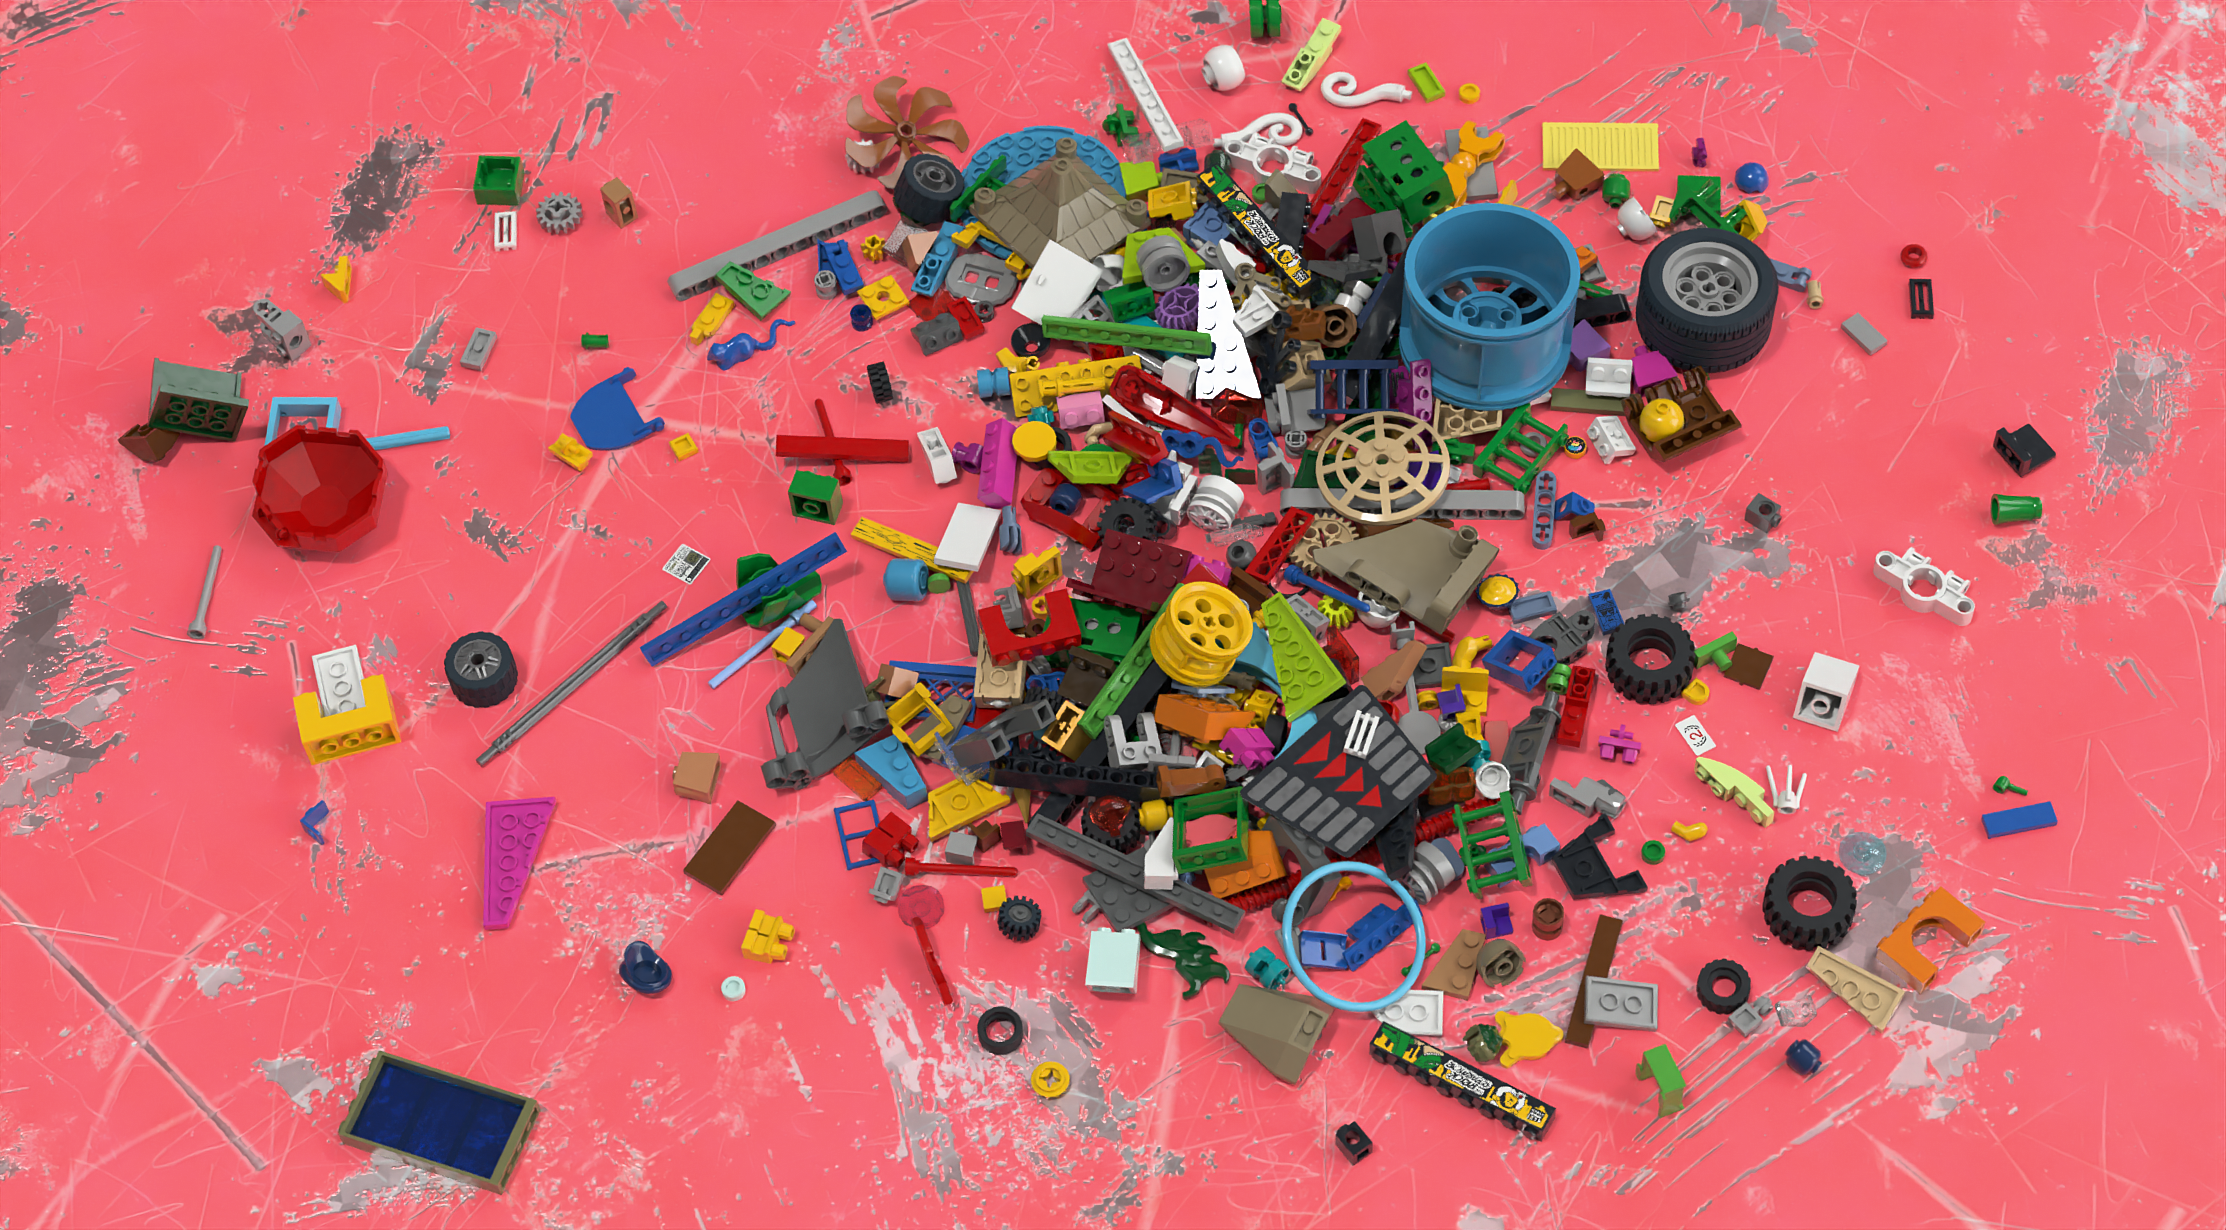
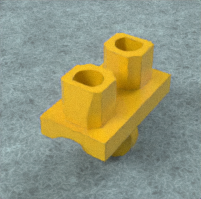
M563 433L554 444L548 447L549 452L579 472L588 465V460L593 456V453L577 443L575 438L568 437Z

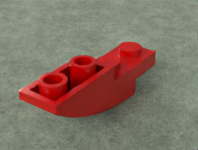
M1573 665L1556 744L1580 748L1596 669Z

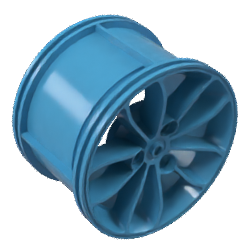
M1477 203L1457 207L1436 216L1426 223L1414 236L1405 258L1399 348L1403 363L1408 372L1410 373V361L1430 359L1432 395L1447 403L1474 410L1510 409L1532 402L1548 392L1562 377L1569 362L1580 283L1579 259L1567 236L1552 222L1532 211L1500 203ZM1474 283H1494L1509 287L1501 294L1491 291L1479 292ZM1458 286L1467 296L1457 302L1448 298L1443 290ZM1522 293H1527L1537 300L1531 306L1519 308L1513 299Z

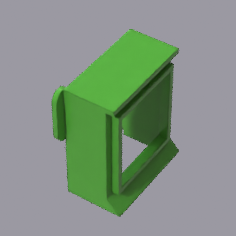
M1663 1044L1644 1051L1641 1065L1640 1063L1636 1064L1635 1073L1638 1080L1641 1081L1654 1076L1661 1090L1658 1096L1659 1118L1685 1109L1681 1101L1686 1083L1667 1045Z

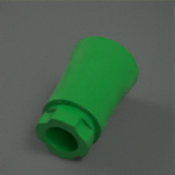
M1995 493L1992 495L1990 512L1994 525L2015 521H2031L2032 519H2040L2042 516L2043 508L2040 497L2010 496Z

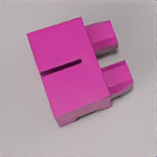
M1230 728L1219 744L1224 752H1232L1234 754L1233 763L1235 765H1244L1247 770H1253L1258 765L1264 770L1275 759L1271 754L1275 746L1261 728Z

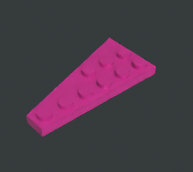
M555 797L486 802L483 914L485 930L509 928L554 809Z

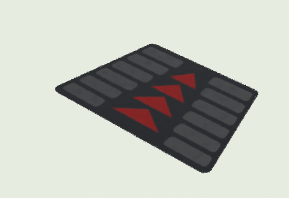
M1359 685L1243 787L1240 795L1248 802L1342 856L1351 857L1434 782L1437 774L1366 686ZM1357 710L1362 711L1361 714L1363 715L1368 713L1370 717H1379L1366 759L1343 752ZM1361 720L1357 724L1349 748L1354 749L1363 723ZM1370 723L1366 726L1358 751L1363 752L1372 726Z

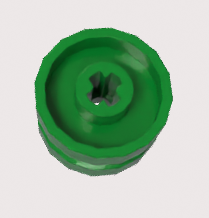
M1249 0L1251 38H1262L1264 34L1263 24H1267V34L1269 37H1280L1282 15L1279 0H1266L1265 5H1262V0Z

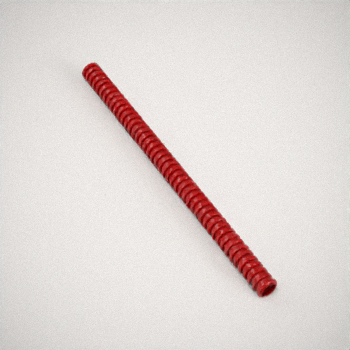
M1484 797V800L1478 799L1477 802H1471V805L1465 804L1464 808L1460 807L1466 813L1498 804L1497 802L1501 801V799ZM1452 809L1451 813L1439 814L1437 818L1432 817L1430 821L1427 819L1424 820V823L1419 822L1416 826L1415 844H1419L1422 841L1428 842L1429 838L1433 840L1435 836L1441 837L1442 833L1448 834L1449 831L1454 832L1456 828L1459 829V827H1455L1452 818L1455 809ZM1476 820L1466 822L1467 826H1469V823L1474 824ZM1374 840L1371 841V844L1366 843L1364 847H1361L1351 857H1344L1341 854H1337L1336 858L1334 856L1330 857L1331 863L1352 861L1368 864V862L1375 863L1376 859L1378 861L1382 860ZM1297 870L1296 873L1291 872L1290 876H1284L1282 879L1278 878L1275 882L1264 883L1262 887L1258 885L1256 889L1250 888L1249 892L1243 891L1241 895L1237 893L1236 897L1230 896L1229 900H1222L1245 910V913L1247 912L1246 910L1252 911L1254 907L1260 908L1261 904L1265 906L1267 902L1273 903L1274 899L1278 900L1282 896L1286 898L1287 894L1291 895L1296 886L1301 882V870ZM1339 871V873L1347 874L1348 871ZM1204 920L1208 927H1212V923Z

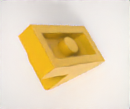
M339 256L338 265H335V274H321L325 288L343 303H348L352 273L348 256Z

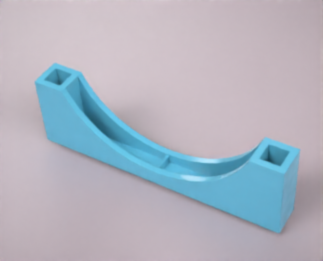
M1253 622L1252 637L1243 652L1236 658L1230 671L1238 673L1247 672L1249 676H1255L1257 680L1271 687L1281 697L1282 692L1277 679L1272 647L1267 642L1268 637L1263 628L1260 629L1257 623ZM1215 639L1217 646L1224 649L1221 641ZM1313 710L1306 711L1292 721L1288 740L1276 758L1318 722Z

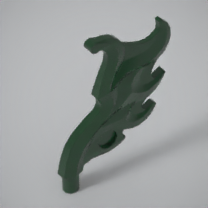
M1145 922L1136 926L1141 937L1140 941L1149 952L1175 961V969L1190 985V989L1182 993L1184 1000L1197 995L1201 985L1211 978H1223L1225 984L1229 981L1230 974L1228 968L1224 964L1214 961L1209 956L1210 954L1217 955L1218 951L1212 946L1197 942L1198 940L1206 939V936L1202 933L1189 932L1181 936V930L1179 929L1151 933V931H1148Z

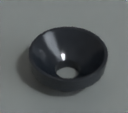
M1027 323L1021 325L1011 336L1012 348L1019 357L1029 358L1030 356L1040 358L1050 348L1051 340L1050 338L1043 337L1042 325ZM1029 344L1038 346L1037 350L1029 352L1025 348Z

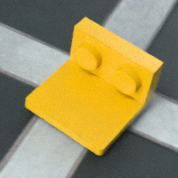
M1443 667L1441 692L1455 689V684H1460L1466 711L1478 710L1480 716L1486 717L1489 670L1479 667Z

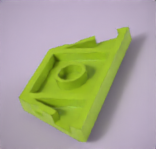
M1048 451L1047 459L1072 483H1100L1107 485L1118 483L1131 464L1133 457L1124 452Z

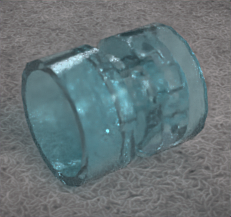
M1321 276L1322 288L1313 293L1311 298L1319 305L1334 304L1339 293H1344L1343 287L1346 282L1328 276Z

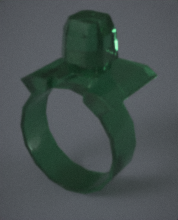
M1206 448L1202 455H1198L1199 474L1211 473V475L1222 477L1221 463L1217 454H1215L1213 448Z

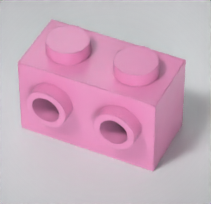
M1100 391L1056 397L1061 429H1074L1078 426H1092L1105 422Z

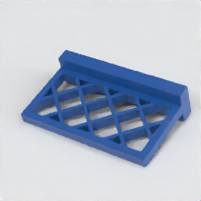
M890 660L889 665L918 672L917 683L920 681L927 682L930 685L927 689L930 692L934 690L940 697L934 702L936 706L944 702L955 692L962 699L971 700L973 707L965 722H974L976 711L974 699L976 667ZM942 683H949L952 689L942 696L937 687ZM964 685H974L973 692L966 697L959 691ZM886 694L885 702L895 701L899 697ZM925 708L912 719L926 720L932 713H928L930 710Z

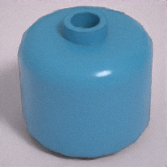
M892 559L888 563L883 575V584L887 596L894 601H922L928 591L927 580L929 578V571L927 565L922 559Z

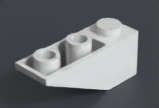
M1174 817L1169 818L1145 855L1144 889L1173 890V880H1178V871L1176 866H1174L1172 858Z

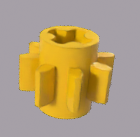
M876 234L865 237V243L860 245L864 259L869 258L872 262L883 259V253H888L885 238L880 239Z

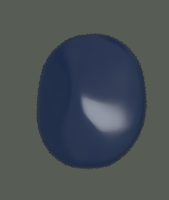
M634 941L626 947L624 960L619 966V974L632 989L645 994H655L665 990L670 985L672 972L669 965L647 943Z

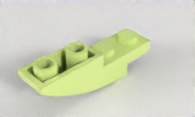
M1322 18L1305 48L1301 47L1281 82L1301 91L1313 79L1332 52V45L1342 30L1341 25Z
M1704 757L1696 759L1694 767L1696 776L1701 781H1705L1716 796H1721L1726 802L1734 797L1735 802L1740 807H1744L1750 813L1752 819L1757 823H1761L1765 828L1773 822L1774 811L1763 801L1765 790L1755 781L1724 763Z

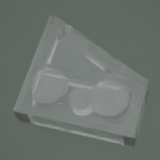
M1247 523L1205 534L1206 543L1214 544L1215 547L1226 546L1228 542L1245 541L1250 538L1264 536L1262 527Z

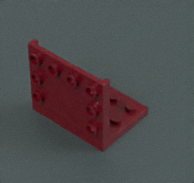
M1106 529L1091 585L1068 578L1066 587L1072 588L1073 594L1105 603L1109 599L1115 601L1114 605L1127 608L1128 605L1136 607L1135 611L1154 617L1177 584L1181 583L1185 578L1192 552Z

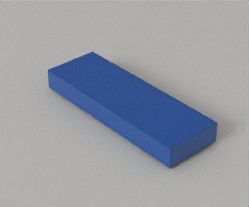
M2051 801L1983 814L1981 817L1988 839L2056 826L2058 823Z

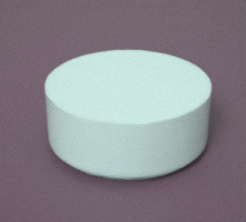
M731 976L723 981L721 990L725 999L738 1001L745 995L746 987L741 978Z

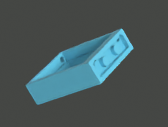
M273 397L265 445L277 438L281 416L327 417L326 427L337 428L338 431L342 411L338 398Z

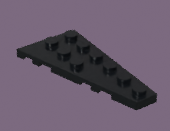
M1418 796L1374 835L1385 871L1391 882L1413 870Z

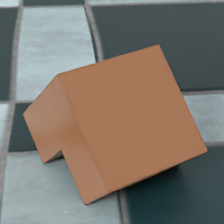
M881 663L877 678L883 676L884 679L875 686L874 691L902 698L914 688L919 673Z

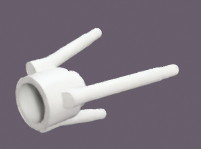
M1767 765L1766 771L1773 796V807L1777 808V811L1782 814L1795 813L1796 809L1800 808V799L1807 774H1802L1795 796L1794 792L1791 791L1792 765H1788L1786 790L1781 791L1778 796L1771 767Z

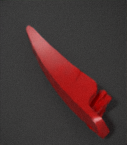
M1130 364L1123 365L1118 369L1110 385V394L1122 407L1142 414L1146 419L1185 433L1195 431L1203 438L1215 437L1221 444L1238 447L1240 443L1239 438L1201 408L1156 380V377Z

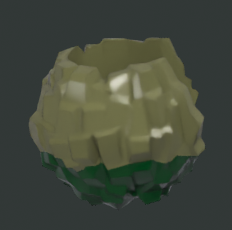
M1482 1023L1471 1026L1463 1037V1041H1466L1469 1045L1467 1049L1479 1063L1494 1059L1503 1041L1496 1026L1484 1025Z

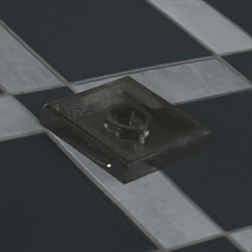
M902 216L883 246L882 251L908 267L902 247L903 241L907 235L928 231ZM935 241L933 242L932 246L930 247L927 253L930 254ZM924 259L922 260L921 264L919 265V267H918L917 270L915 271L916 273L919 272V269H920V267H921V265H922Z

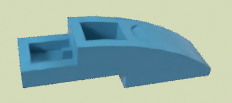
M944 221L930 254H926L911 287L912 292L932 297L946 278L949 267L958 255L957 248L959 245L951 242V235L955 232L960 233L965 229L963 226Z

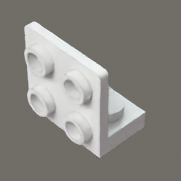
M1189 474L1186 481H1182L1183 488L1176 490L1173 495L1158 498L1155 503L1151 504L1178 526L1187 513L1186 510L1192 498L1196 495L1198 488V477Z

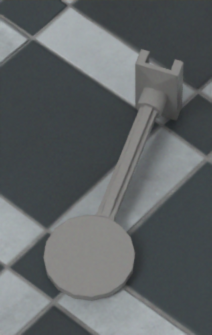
M1409 621V628L1396 630V623L1391 624L1390 649L1397 648L1399 651L1405 643L1414 640V621ZM1412 673L1405 685L1409 713L1400 718L1398 726L1419 753L1424 755L1426 754L1425 746L1440 736L1441 729L1438 721L1432 715L1419 711Z

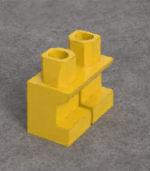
M755 909L741 946L743 957L771 964L773 959L785 960L788 948L787 945L779 944L780 938L791 941L795 933L794 926L783 922L782 916L772 917L765 915V911Z

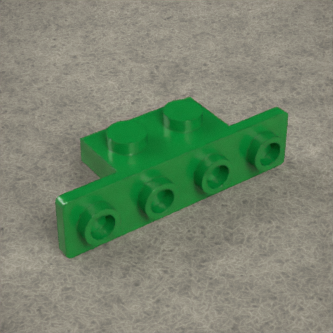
M1002 154L998 159L993 160L990 167L978 176L976 182L971 187H967L963 195L951 204L950 216L953 222H956L967 209L970 210V205L974 203L975 191L986 187L995 192L1006 186V184L997 179L1007 168L1006 156Z

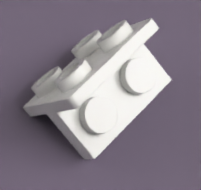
M1588 357L1585 393L1594 396L1629 397L1632 360Z

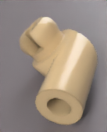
M1105 422L1092 425L1085 435V443L1088 446L1098 444L1099 440L1097 438L1100 434H1105L1112 430V423Z

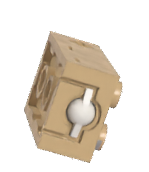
M982 634L979 635L974 699L977 708L1009 709L1022 705L1024 701L1027 661L1020 660L1006 666L992 667Z

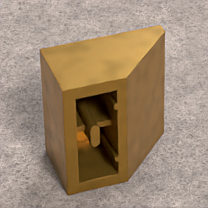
M1065 700L1055 716L1056 720L1051 722L1041 740L1076 761L1093 740L1077 725L1085 712Z

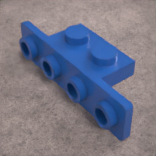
M1413 898V900H1414L1415 904L1417 905L1418 910H1419V912H1420V914H1421V917H1422L1423 914H1422V912H1421V910H1420V907H1419V905H1418L1416 899ZM1380 903L1346 930L1348 937L1355 941L1353 945L1342 953L1349 970L1355 971L1413 924L1405 904L1394 911Z

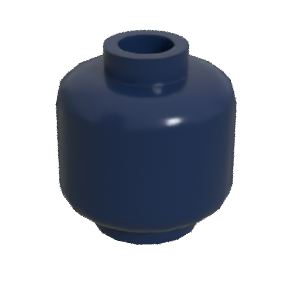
M1063 483L1056 487L1049 503L1052 509L1066 516H1071L1080 505L1082 495L1074 485Z
M1796 1039L1785 1052L1787 1065L1800 1075H1806L1809 1071L1814 1074L1822 1064L1819 1061L1821 1051L1807 1039L1800 1041Z

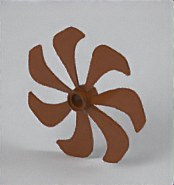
M890 76L876 84L873 90V96L878 106L897 126L869 115L863 109L861 94L848 100L846 121L852 129L863 133L894 134L882 142L869 146H860L847 137L845 151L860 166L865 168L874 167L886 157L895 144L901 147L900 158L895 171L892 174L877 178L888 189L895 188L906 161L911 158L908 146L912 143L922 154L937 155L953 163L947 155L916 140V135L946 138L952 141L961 153L966 150L969 144V138L963 125L954 119L943 120L916 130L915 123L930 108L935 106L952 108L953 104L950 97L943 91L931 87L918 89L911 103L909 119L904 121L897 105L896 94L907 83V80L898 76Z

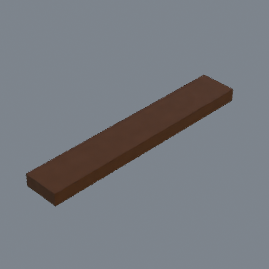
M1599 915L1565 1037V1043L1589 1048L1595 1025L1584 1024L1585 978L1587 976L1608 978L1623 924L1621 919Z

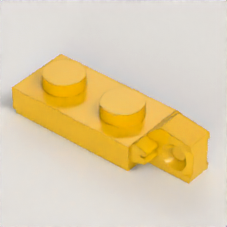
M718 293L714 294L693 323L692 332L689 335L692 344L699 346L705 337H713L734 308V300Z

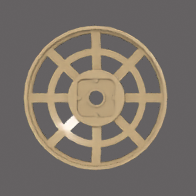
M1393 411L1366 413L1341 424L1324 441L1316 460L1317 483L1326 502L1344 517L1369 525L1402 523L1424 513L1441 497L1450 476L1448 449L1438 432L1428 423L1415 416ZM1383 418L1403 419L1417 425L1408 429L1397 424L1383 423ZM1374 419L1373 425L1363 427L1351 435L1343 432L1354 424ZM1384 429L1396 430L1404 434L1397 440L1386 438L1384 436ZM1425 429L1431 433L1437 440L1442 455L1429 454L1425 443L1417 434ZM1375 430V439L1369 440L1366 443L1357 439L1358 436ZM1336 438L1343 441L1337 452L1335 463L1322 466L1325 451L1333 439ZM1413 439L1419 446L1421 453H1408L1404 445ZM1349 445L1358 449L1355 459L1342 461L1344 452ZM1380 459L1388 461L1386 464L1381 465L1376 463ZM1409 462H1422L1421 470L1416 478L1408 473ZM1429 462L1443 463L1441 477L1436 487L1430 492L1422 484L1429 469ZM1356 467L1359 477L1351 484L1346 478L1343 469ZM1336 471L1339 481L1347 490L1340 501L1328 489L1323 475ZM1400 480L1408 484V486L1401 490L1389 493V486ZM1367 483L1380 487V494L1368 493L1360 489ZM1414 490L1424 498L1420 503L1411 508L1391 513L1390 501L1402 498ZM1354 496L1367 501L1381 502L1382 514L1363 513L1351 509L1347 505Z

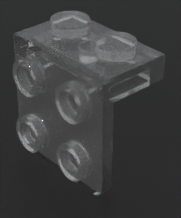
M938 732L934 733L937 739L934 744L958 781L962 779L969 786L989 773V768L985 762L960 768L951 746L967 737L968 734L947 746Z

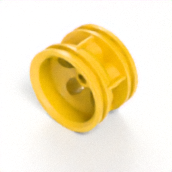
M1192 582L1177 590L1170 600L1166 611L1159 617L1150 634V649L1159 667L1176 681L1193 687L1212 686L1226 677L1233 667L1236 658L1248 645L1253 632L1252 619L1244 603L1228 589L1210 582ZM1179 619L1189 620L1191 625L1182 624ZM1191 638H1194L1196 641L1202 643V646L1196 644L1194 641L1191 640ZM1215 639L1221 641L1224 649L1217 646Z

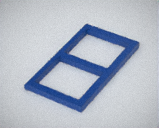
M874 799L833 809L847 870L880 863L877 858L854 863L850 862L846 841L866 837L873 829L844 835L839 815L840 813L871 806L875 826L877 827L880 822Z

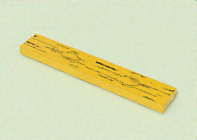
M864 517L860 518L851 533L853 539L900 558L922 559L928 569L946 574L948 577L965 584L974 572L934 564V557L939 547Z

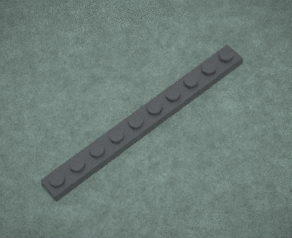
M1038 813L1026 830L1027 837L1233 934L1245 916V910L1179 879L1173 880V890L1144 889V863Z

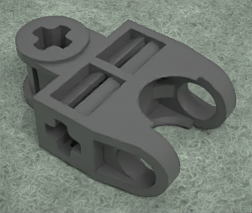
M1581 610L1566 619L1558 612L1542 622L1529 637L1554 648L1557 663L1568 666L1587 654L1588 643L1586 641L1590 640L1594 635L1595 617L1591 612Z

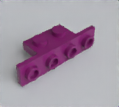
M1430 359L1410 361V380H1398L1399 412L1415 416L1433 427ZM1399 419V423L1411 427L1417 425L1415 423ZM1425 429L1417 434L1423 440L1426 447L1432 446L1431 433ZM1412 439L1413 449H1419L1417 443Z

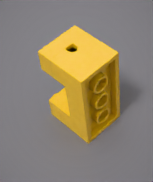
M383 674L371 675L360 680L366 704L365 707L331 716H324V711L316 692H306L300 696L293 697L301 741L311 765L401 742L392 696Z

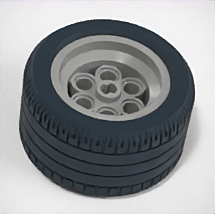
M1688 229L1664 239L1650 252L1641 272L1635 316L1637 327L1644 343L1652 352L1659 350V353L1665 356L1671 365L1687 371L1701 366L1705 373L1729 371L1746 364L1762 350L1771 332L1779 289L1773 263L1755 243L1739 234L1723 229Z

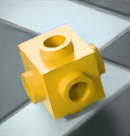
M1256 689L1251 699L1246 700L1243 711H1256L1255 717L1250 721L1253 725L1265 727L1268 715L1278 714V707H1276L1278 695Z

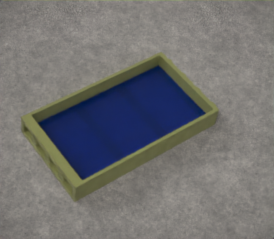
M379 1050L376 1058L374 1057L370 1062L367 1077L362 1079L359 1085V1093L356 1099L351 1101L349 1114L346 1120L341 1122L338 1133L345 1145L502 1195L541 1109L537 1100Z

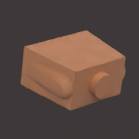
M682 752L678 766H675L673 769V786L676 795L711 804L722 765L719 753Z

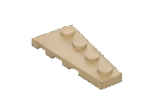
M1820 946L1817 947L1807 965V970L1881 1034L1905 994L1903 989Z

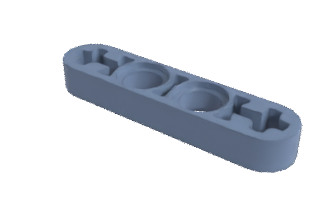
M1542 471L1536 478L1532 544L1540 550L1549 548L1553 537L1556 476L1551 471ZM1545 479L1548 480V490L1543 489ZM1548 497L1551 502L1549 504H1541L1539 499ZM1547 516L1550 520L1547 523H1540L1537 518ZM1540 530L1545 531L1544 541H1540Z

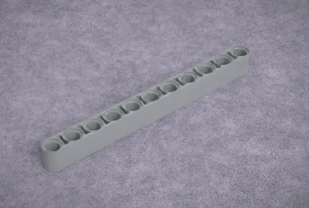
M878 191L866 192L674 273L668 278L667 283L678 301L687 300L720 286L721 284L714 278L715 274L730 261L753 272L817 245V239L824 242L884 216L888 208Z
M1286 488L1280 492V514L1282 516H1285L1291 506L1312 514L1314 517L1315 513H1317L1321 518L1325 512L1329 518L1333 514H1336V518L1343 516L1326 502L1319 488ZM1328 488L1339 501L1347 492L1346 489ZM1360 489L1368 493L1380 494V489ZM1389 489V493H1393L1401 489ZM1414 490L1402 498L1390 501L1391 513L1411 508L1420 503L1424 498ZM1444 490L1433 506L1413 519L1519 520L1525 515V497L1522 492L1515 490ZM1354 496L1347 505L1351 509L1363 513L1382 514L1381 502L1367 501Z

